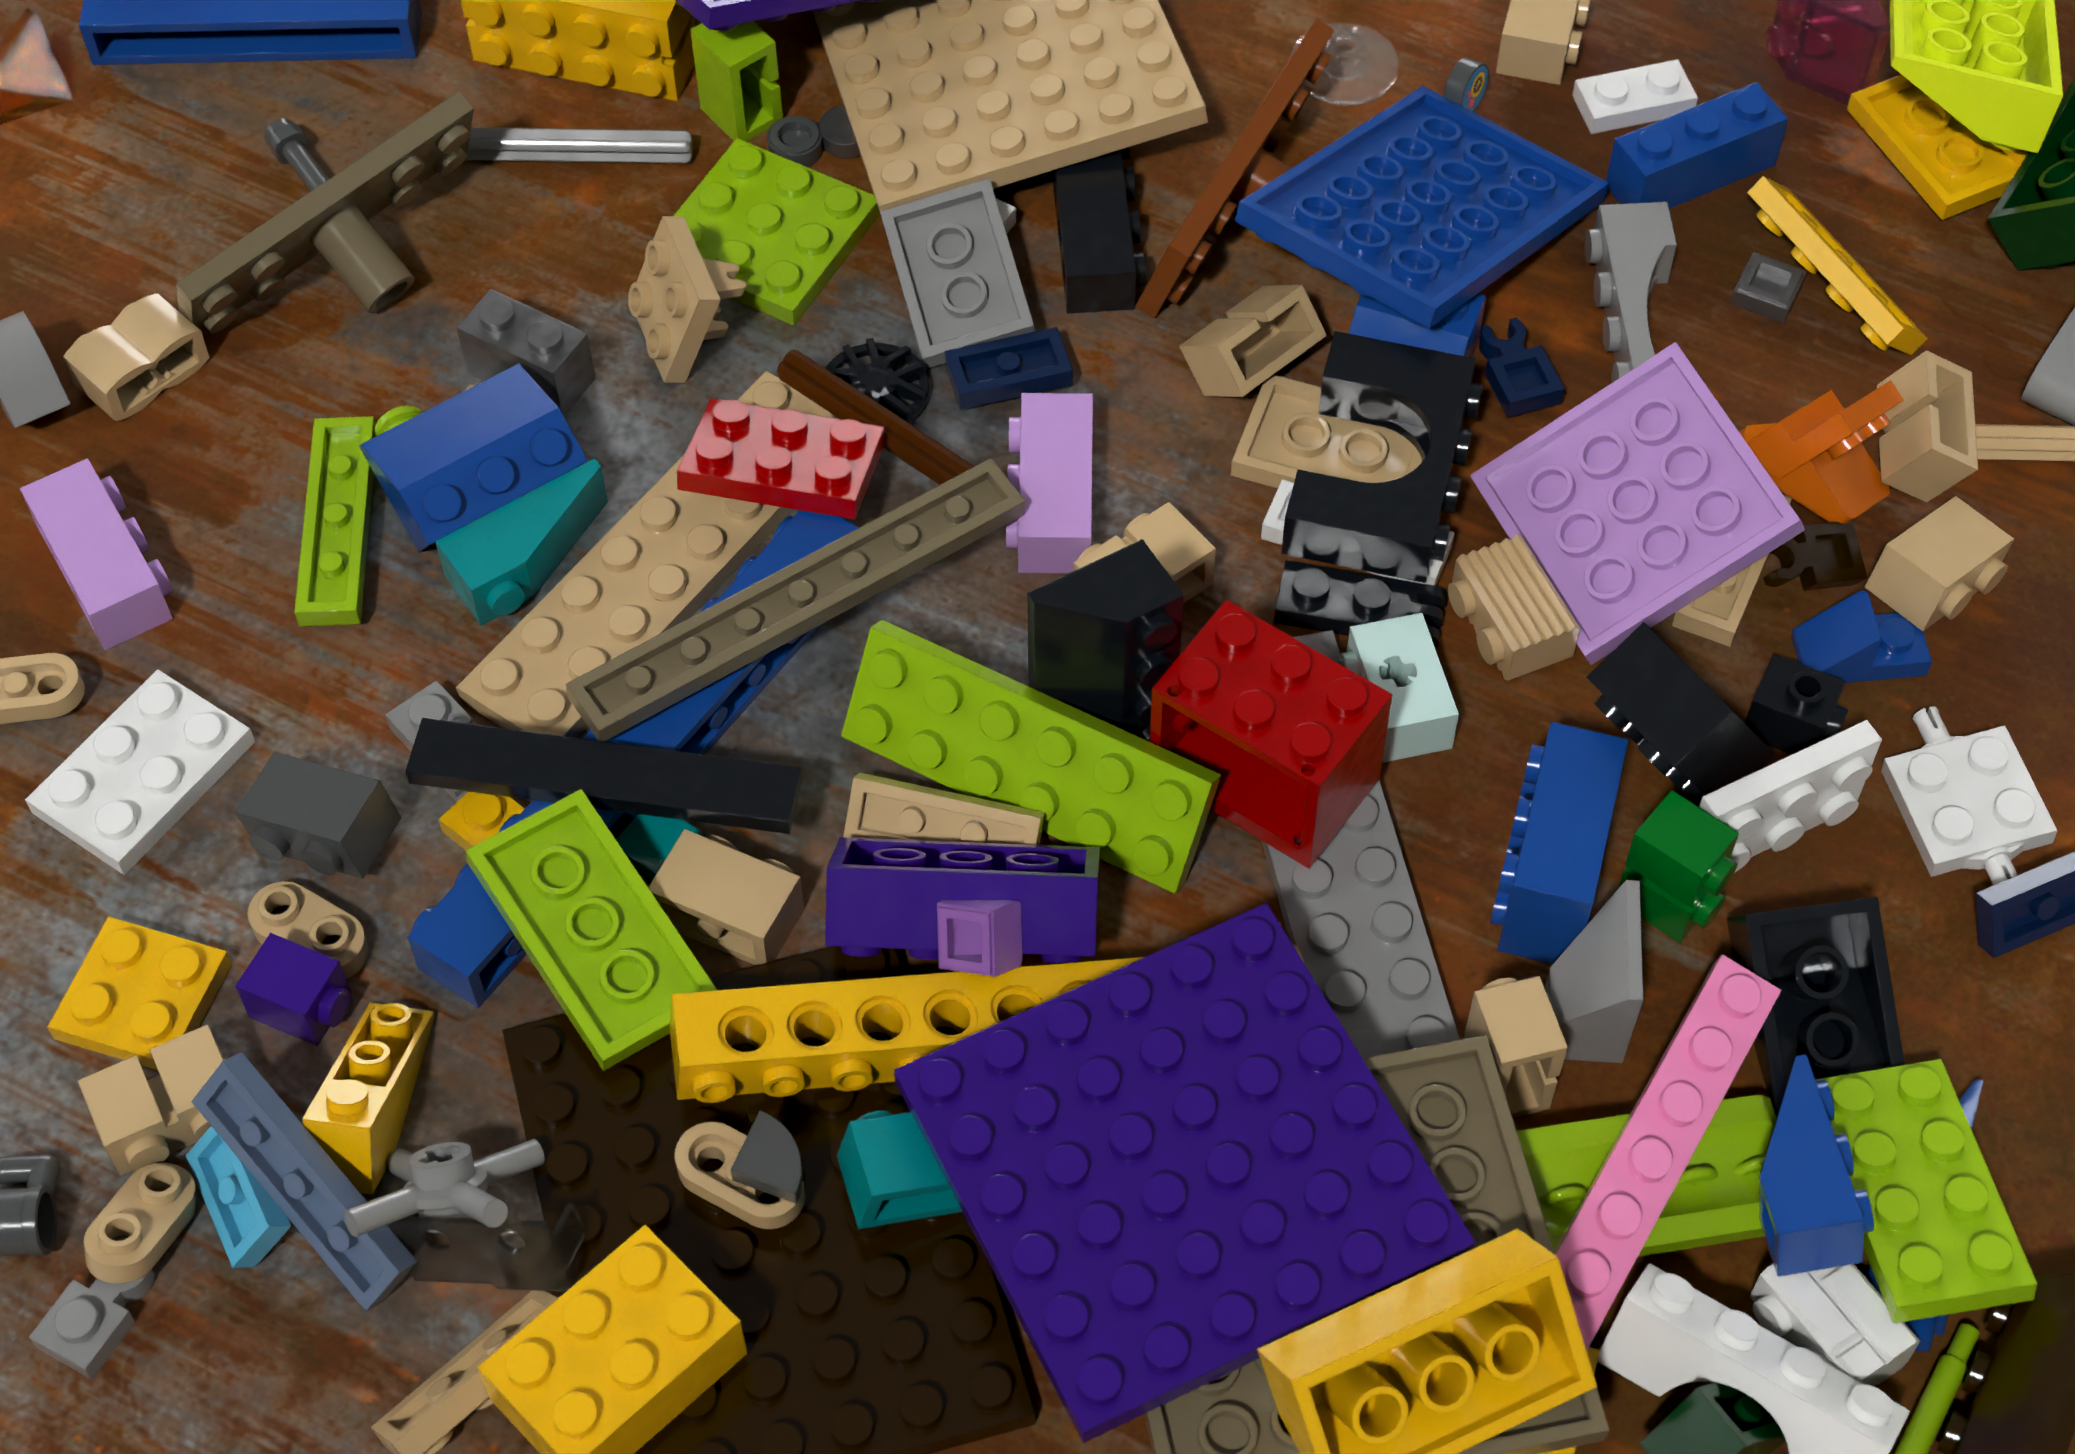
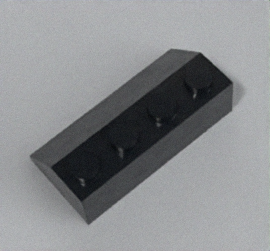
M1143 539L1027 593L1029 687L1150 742L1152 688L1180 655L1184 595Z

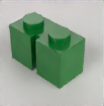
M1671 790L1634 834L1626 861L1627 867L1623 871L1619 887L1626 880L1640 881L1641 918L1680 944L1695 925L1706 929L1722 908L1726 897L1720 892L1728 884L1738 863L1730 858L1739 833Z

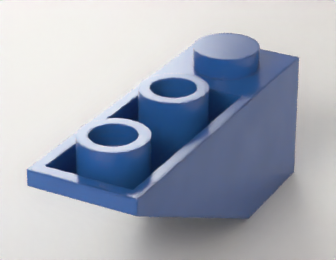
M1806 1054L1796 1056L1760 1175L1759 1221L1778 1277L1862 1263L1864 1233L1873 1232L1874 1230L1873 1213L1868 1195L1864 1189L1854 1190L1849 1177L1854 1173V1164L1848 1139L1844 1133L1835 1135L1830 1121L1834 1120V1105L1830 1088L1826 1080L1815 1081Z

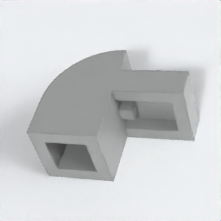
M23 311L0 320V404L14 428L71 404L40 339Z

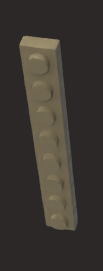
M990 458L566 683L567 697L597 740L606 741L1023 516L1026 501Z

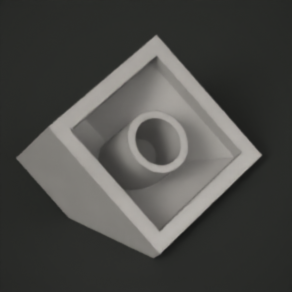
M1626 880L1550 967L1545 991L1568 1046L1565 1060L1623 1063L1643 1003L1640 881Z

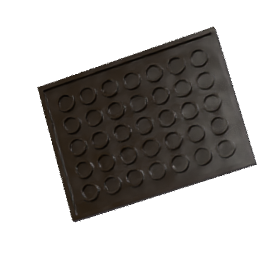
M833 946L710 977V980L717 990L896 977L903 976L894 948H882L881 954L876 956L857 957L843 954L841 952L842 946ZM566 1014L502 1030L526 1141L536 1139L544 1152V1164L533 1168L560 1295L562 1296L641 1227L646 1225L741 1322L747 1355L635 1454H931L1035 1425V1412L991 1266L963 1212L858 1229L836 1155L850 1121H855L859 1117L874 1111H888L892 1115L910 1112L895 1082L874 1083L856 1091H840L834 1087L803 1089L794 1095L786 1097H773L765 1093L733 1095L731 1098L717 1103H705L697 1099L678 1100L670 1034L603 1071ZM881 1032L867 1034L879 1041L893 1039L891 1036ZM803 1038L799 1040L805 1045L814 1047L825 1044L817 1038ZM738 1043L731 1046L740 1052L757 1050L755 1046L747 1043ZM759 1111L769 1114L782 1123L794 1138L801 1158L805 1202L799 1215L783 1227L762 1229L743 1221L689 1191L682 1184L675 1163L676 1145L680 1137L688 1129L704 1122H719L747 1136ZM709 1159L700 1168L706 1172H714L720 1169L724 1162L719 1159ZM764 1192L758 1200L765 1204H773L780 1200V1198Z

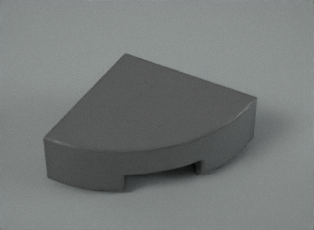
M759 1111L731 1168L732 1180L797 1204L803 1183L801 1158L794 1138L782 1123L769 1114Z

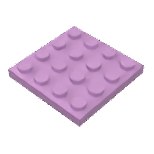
M1676 342L1470 475L1510 540L1516 534L1523 537L1580 627L1577 645L1590 665L1612 653L1643 622L1650 628L1805 531L1798 515Z

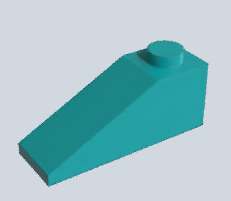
M594 458L435 541L445 578L480 626L498 616H505L514 612L523 603L534 598L605 507L608 500L601 465Z

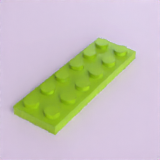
M884 620L870 627L841 737L964 795L1045 812L1042 832L1072 846L1100 847V859L1174 894L1185 885L1221 778V774Z

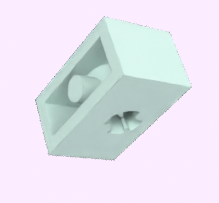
M1423 613L1350 626L1347 652L1340 653V665L1393 694L1382 763L1452 749L1459 713Z

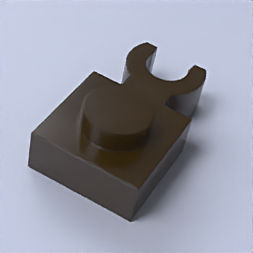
M1853 521L1845 524L1829 522L1803 525L1805 531L1770 552L1780 560L1781 569L1763 577L1766 585L1778 587L1800 575L1803 591L1853 586L1867 579Z

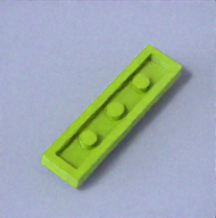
M374 416L314 418L294 611L299 627L361 624L374 472L359 446L376 437L374 434L376 424Z

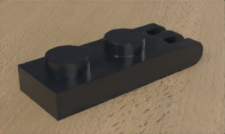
M1286 560L1275 607L1274 623L1323 632L1333 630L1334 634L1349 636L1350 626L1423 613L1434 647L1437 648L1441 635L1438 629L1442 626L1444 618L1442 609L1446 606L1448 594L1445 589L1439 586Z

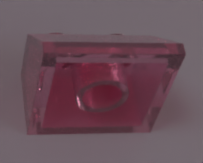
M1776 0L1777 10L1773 25L1769 26L1766 32V44L1770 56L1773 59L1777 58L1787 80L1848 105L1852 93L1875 85L1890 35V24L1878 0Z

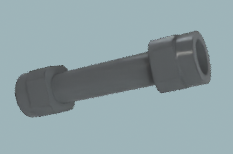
M282 118L275 120L267 127L264 138L270 146L271 152L280 163H289L310 192L329 179L308 152L309 147L306 136L297 124L293 123L290 119Z

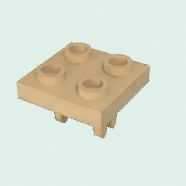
M662 216L654 239L647 244L645 261L638 279L631 285L628 294L629 310L632 316L636 317L646 339L647 353L650 358L655 360L664 383L686 382L703 340L724 337L727 332L728 324L724 321H716L721 312V308L718 306L720 300L742 296L747 286L743 280L735 279L739 270L738 265L703 259L685 218L677 216Z

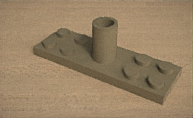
M458 91L176 283L179 312L199 328L202 334L207 330L210 334H215L226 328L236 319L239 308L254 298L261 302L274 295L284 285V277L319 253L322 254L369 313L379 312L394 303L411 287L415 277L368 220L392 203L396 207L408 203L421 191L423 187L421 183L437 172L441 176L450 174L466 160L474 112L472 105Z

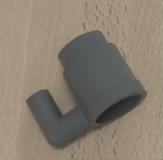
M48 1154L0 1157V1184L27 1183L26 1188L0 1190V1256H44L51 1253L57 1233V1210L54 1192L60 1173V1163L56 1157Z

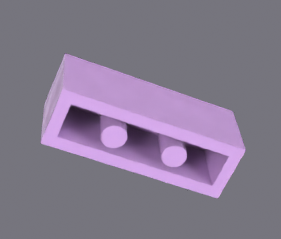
M1021 393V417H1009V453H1020V464H1008L1007 478L1026 501L1024 515L1006 524V549H1018V573L1073 572V562L1091 546L1093 394Z
M87 458L20 488L38 530L104 651L173 619L164 598L165 595L174 592L171 583L158 559L148 563L145 561L142 553L150 550L135 518L131 517L123 521L118 513L126 509V505L111 476L100 480Z

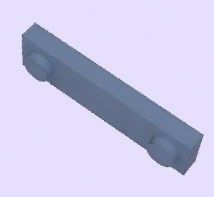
M242 1052L222 1061L191 1102L363 1309L368 1311L388 1297L417 1263V1260L387 1225L357 1237H353L350 1234L345 1223L344 1212L366 1203L365 1198Z

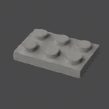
M990 178L880 211L926 369L945 364L944 351L1035 332Z

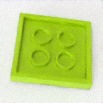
M736 138L674 216L685 218L703 259L738 265L739 270L735 279L743 280L747 286L742 296L731 297L730 299L795 326L879 217L880 211L873 194Z

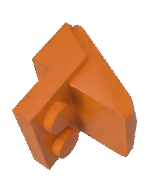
M1891 380L1846 409L1843 408L1834 392L1830 390L1778 423L1748 425L1741 429L1739 433L1782 493L1827 522L1846 524L1890 494L1889 485L1881 482V472L1861 442L1889 425L1891 422L1885 415V412L1904 401Z

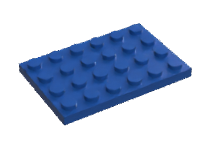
M1421 86L1239 201L1235 221L1254 231L1260 239L1269 243H1275L1299 256L1307 265L1315 269L1324 270L1351 285L1357 293L1372 297L1398 311L1406 320L1421 324L1430 329L1603 203L1609 183L1427 87Z

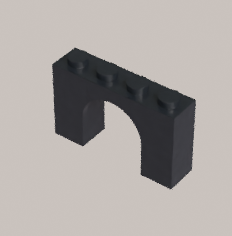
M1334 332L1322 377L1318 414L1391 429L1405 437L1415 446L1423 462L1411 473L1401 478L1381 483L1359 482L1298 469L1285 515L1281 554L1426 583L1431 559L1443 562L1450 525L1440 523L1442 511L1454 513L1462 477L1451 475L1453 465L1465 466L1472 430L1462 429L1464 418L1476 420L1483 385L1472 383L1476 358L1348 333Z

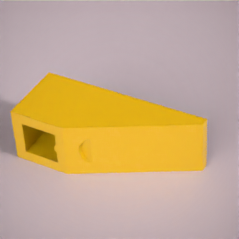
M370 1002L302 1118L303 1126L360 1193L374 1194L387 1169V1159L396 1150L434 1022V1011L408 1008L400 1003L380 1004Z

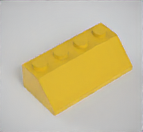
M1518 1228L1257 1349L1278 1413L1300 1454H1458L1597 1387L1559 1258Z

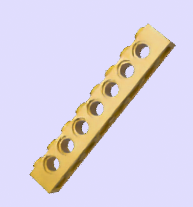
M1144 957L1024 966L996 977L966 972H947L672 994L670 1037L677 1099H697L705 1103H717L725 1101L733 1095L765 1093L773 1097H786L794 1095L803 1089L834 1087L840 1091H856L874 1083L895 1082L893 1070ZM950 1027L960 1034L945 1035L938 1032L935 1028ZM881 1032L891 1036L893 1039L879 1041L867 1034ZM803 1038H817L825 1044L814 1047L805 1045L799 1040ZM738 1043H747L755 1046L757 1050L740 1052L731 1046Z

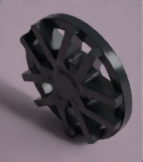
M873 338L866 339V344L850 347L849 344L843 346V352L834 357L826 366L827 370L908 423L916 419L927 404L929 398V378L926 364L923 360H919L911 353V348L906 345L901 348L886 343H875ZM879 355L887 356V357L884 358L883 360H880ZM869 356L871 364L863 365L859 362L858 358ZM904 363L908 365L900 370H897ZM845 364H848V366H849V368H841V367L844 366ZM918 378L920 388L910 384V382ZM897 397L904 398L914 403L909 407L905 403L900 401Z

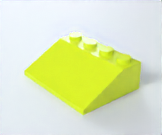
M1890 0L1891 66L1981 140L1991 142L1996 147L2007 151L2021 149L2038 153L2063 98L2055 0Z

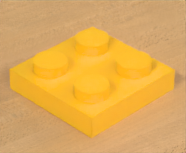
M108 916L47 1028L55 1040L121 1060L137 1055L141 1066L158 1071L149 1049L200 1027L232 966L231 959L225 950Z

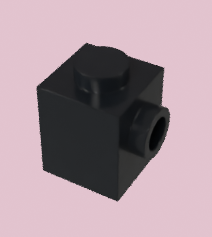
M1773 654L1752 700L1745 724L1767 746L1793 755L1840 733L1848 709L1837 704L1846 681Z

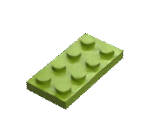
M582 789L465 850L468 865L603 1071L670 1034L672 994L717 990Z
M1937 1059L1815 1080H1826L1834 1105V1120L1830 1121L1835 1135L1843 1133L1846 1135L1852 1152L1854 1173L1849 1176L1854 1190L1864 1189L1871 1204L1874 1230L1873 1232L1864 1233L1863 1247L1893 1324L2034 1300L2037 1288L2036 1279L1942 1060Z

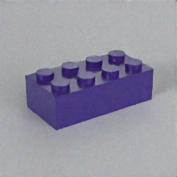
M840 837L827 865L825 946H842L841 952L843 954L857 957L876 956L881 954L882 948L908 949V955L918 959H939L938 902L950 900L1018 901L1021 904L1022 954H1042V961L1050 964L1081 962L1082 956H1095L1100 847Z

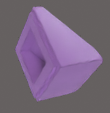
M950 900L937 903L939 969L996 977L1018 968L1022 964L1020 902L1012 900Z

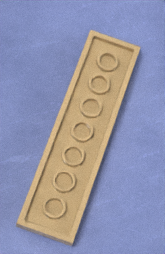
M765 371L737 400L744 404L780 410H797L805 414L839 419L768 371ZM682 456L456 687L460 701L501 728L578 738L588 725L568 699L566 683L692 617L793 509L678 490L677 469L683 458Z

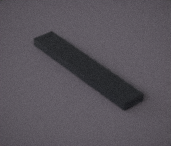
M429 718L421 719L405 771L409 784L555 803L582 789L593 807L597 809L790 834L803 780L801 767Z

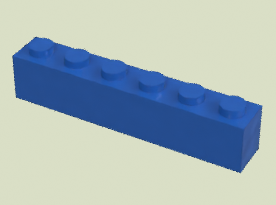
M84 0L79 28L92 65L417 58L422 11L419 0Z

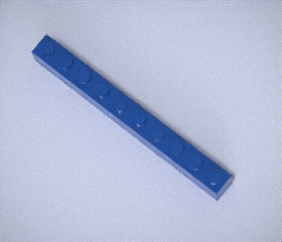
M799 510L794 517L788 516L780 523L775 531L773 540L757 557L752 556L748 558L739 569L735 581L719 598L715 597L709 600L701 612L859 527L841 517ZM821 625L604 742L705 755ZM591 730L583 738L598 741ZM533 800L521 814H514L507 819L499 832L553 803ZM595 808L615 839L638 815ZM468 863L458 874L454 887L436 906L426 908L418 916L411 933L407 937L418 969L478 1009L527 955Z

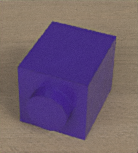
M272 933L268 935L235 986L249 1018L315 1046L320 1044L330 1027H336L343 1020L348 1011L352 993L340 961Z

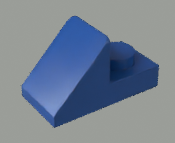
M1867 590L1853 594L1797 626L1791 634L1799 664L1846 681V683L1927 676L1932 664L1923 631L1899 613L1875 615Z

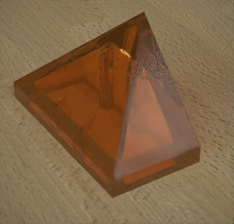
M26 8L0 46V125L74 100L36 10Z

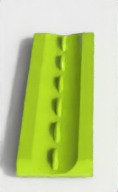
M1751 1095L1721 1101L1638 1257L1765 1237L1759 1221L1760 1175L1777 1121L1770 1098L1764 1095ZM1630 1114L1516 1131L1554 1251Z

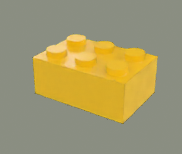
M644 1225L479 1365L477 1369L490 1400L540 1454H635L747 1355L740 1320Z

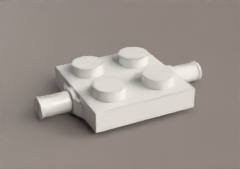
M1930 706L1928 712H1926L1925 708L1917 711L1913 715L1912 720L1916 724L1925 745L1917 750L1884 758L1881 772L1930 876L1933 877L1958 869H1986L1993 885L2017 876L2018 874L2011 860L2023 851L2052 844L2058 830L2006 726H2000L1968 736L1953 737L1949 735L1937 707Z

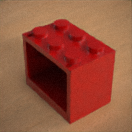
M1225 600L1153 686L1150 742L1221 774L1210 810L1310 869L1380 779L1393 694L1232 602ZM1300 840L1301 845L1296 844L1295 841Z

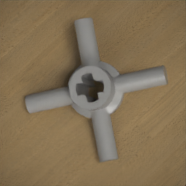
M532 1139L473 1161L471 1147L461 1142L435 1144L420 1149L415 1153L402 1148L396 1149L387 1159V1168L390 1173L406 1181V1185L403 1189L345 1210L344 1219L347 1229L353 1237H357L417 1213L421 1228L433 1233L460 1230L471 1226L477 1221L490 1228L499 1227L507 1218V1205L485 1191L491 1184L543 1165L545 1161L543 1149L536 1139Z

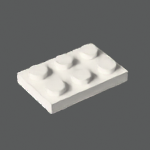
M157 669L25 801L32 814L125 875L255 743L249 727Z
M1868 720L1702 797L1699 808L1739 833L1730 858L1738 863L1735 872L1744 867L1751 857L1770 848L1775 852L1784 850L1797 842L1805 831L1824 822L1827 826L1839 824L1855 812L1859 805L1858 798L1865 781L1873 771L1871 766L1882 741V738Z

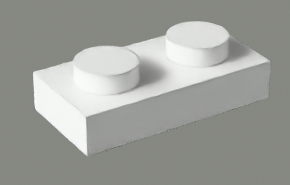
M1678 59L1575 80L1572 94L1591 134L1663 120L1695 107L1698 100Z

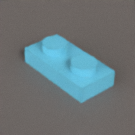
M210 1126L186 1154V1158L232 1268L256 1267L287 1232L291 1224L284 1212L214 1128Z

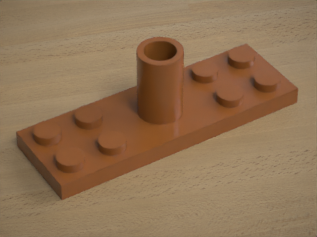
M1317 18L1314 20L1169 244L1135 306L1136 308L1155 319L1166 300L1177 305L1192 281L1194 273L1203 264L1218 240L1219 236L1217 235L1221 233L1237 207L1236 204L1230 201L1231 198L1239 202L1292 168L1264 151L1263 148L1274 153L1291 125L1284 121L1283 117L1292 121L1304 106L1314 89L1305 83L1306 80L1315 85L1332 58V55L1324 51V48L1335 29Z

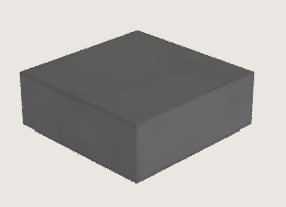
M1753 252L1733 291L1730 304L1785 323L1804 284L1807 271Z

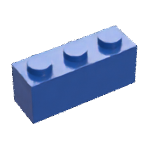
M1755 82L1615 138L1606 182L1609 183L1608 190L1620 204L1667 202L1669 209L1775 166L1788 117L1761 86Z

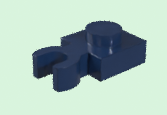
M1510 319L1507 340L1496 338L1489 325L1482 326L1479 349L1482 355L1487 358L1485 376L1507 418L1562 403L1564 386L1542 345L1529 349L1525 348L1526 329L1519 319Z

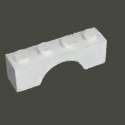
M1650 1263L1625 1298L1600 1349L1597 1362L1658 1397L1676 1386L1690 1382H1717L1735 1388L1755 1399L1772 1415L1785 1436L1789 1454H1889L1910 1413V1410L1892 1401L1880 1389L1862 1384L1825 1363L1813 1351L1793 1345L1758 1325L1749 1315L1724 1306L1694 1289L1682 1277L1666 1273Z

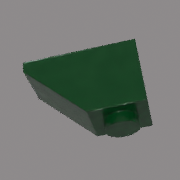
M1715 1382L1697 1387L1639 1444L1648 1454H1770L1786 1443V1439L1776 1420L1760 1403L1735 1388Z

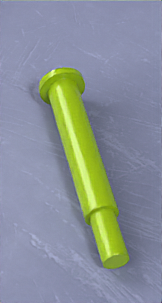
M1960 1324L1946 1355L1940 1357L1894 1454L1929 1453L1967 1372L1966 1363L1980 1336L1979 1331L1969 1324Z

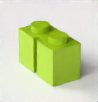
M754 21L740 23L736 28L728 31L712 30L703 23L690 29L700 108L733 141L738 138L748 142L769 130L773 123L783 118L780 86L775 82L779 78L776 44L767 33Z

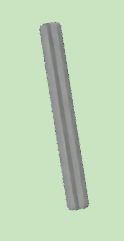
M471 127L465 161L687 164L691 162L693 155V139L691 132L687 130Z

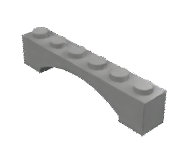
M1667 202L1599 205L1594 229H1587L1585 233L1586 261L1588 264L1595 263L1597 270L1593 283L1596 307H1604L1606 314L1602 327L1603 345L1606 352L1613 351L1615 358L1612 366V383L1655 355L1648 326L1647 300L1656 283H1668L1677 246Z

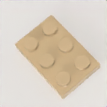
M1272 375L1262 384L1232 459L1231 476L1278 488L1282 479L1294 483L1297 470L1299 469L1359 482L1381 483L1392 481L1411 473L1423 460L1409 440L1391 429L1318 414L1321 387Z

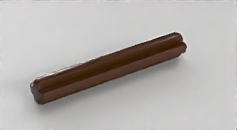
M790 350L781 360L777 368L778 377L781 381L841 420L852 419L861 423L884 426L883 448L937 484L941 485L975 467L800 351Z

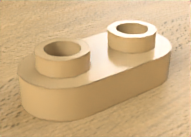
M44 653L0 658V724L57 718L75 709L84 696L85 685L74 661L63 654ZM58 689L57 691H55V692H53V693H49V692L52 691V690Z
M287 881L272 883L259 890L250 901L247 912L248 920L256 939L262 945L270 933L340 961L346 979L356 974L366 963L369 955V943L361 923L351 914L303 886ZM290 906L284 913L271 914L279 907ZM328 936H341L334 944H322L323 940Z
M704 1122L691 1127L680 1137L675 1148V1163L682 1184L692 1193L743 1221L762 1229L783 1227L792 1222L801 1212L805 1202L804 1182L802 1183V1190L797 1204L781 1198L773 1204H765L758 1200L761 1194L764 1193L763 1191L732 1180L731 1168L747 1137L743 1133L723 1123ZM709 1159H719L724 1162L723 1166L714 1172H706L700 1168Z
M154 1163L135 1171L85 1232V1260L91 1274L104 1282L123 1284L138 1280L150 1272L195 1214L196 1189L192 1175L183 1167L171 1163ZM117 1236H127V1237H129V1238H127V1239H125V1240H121V1241L112 1240L113 1238H115V1237H117Z

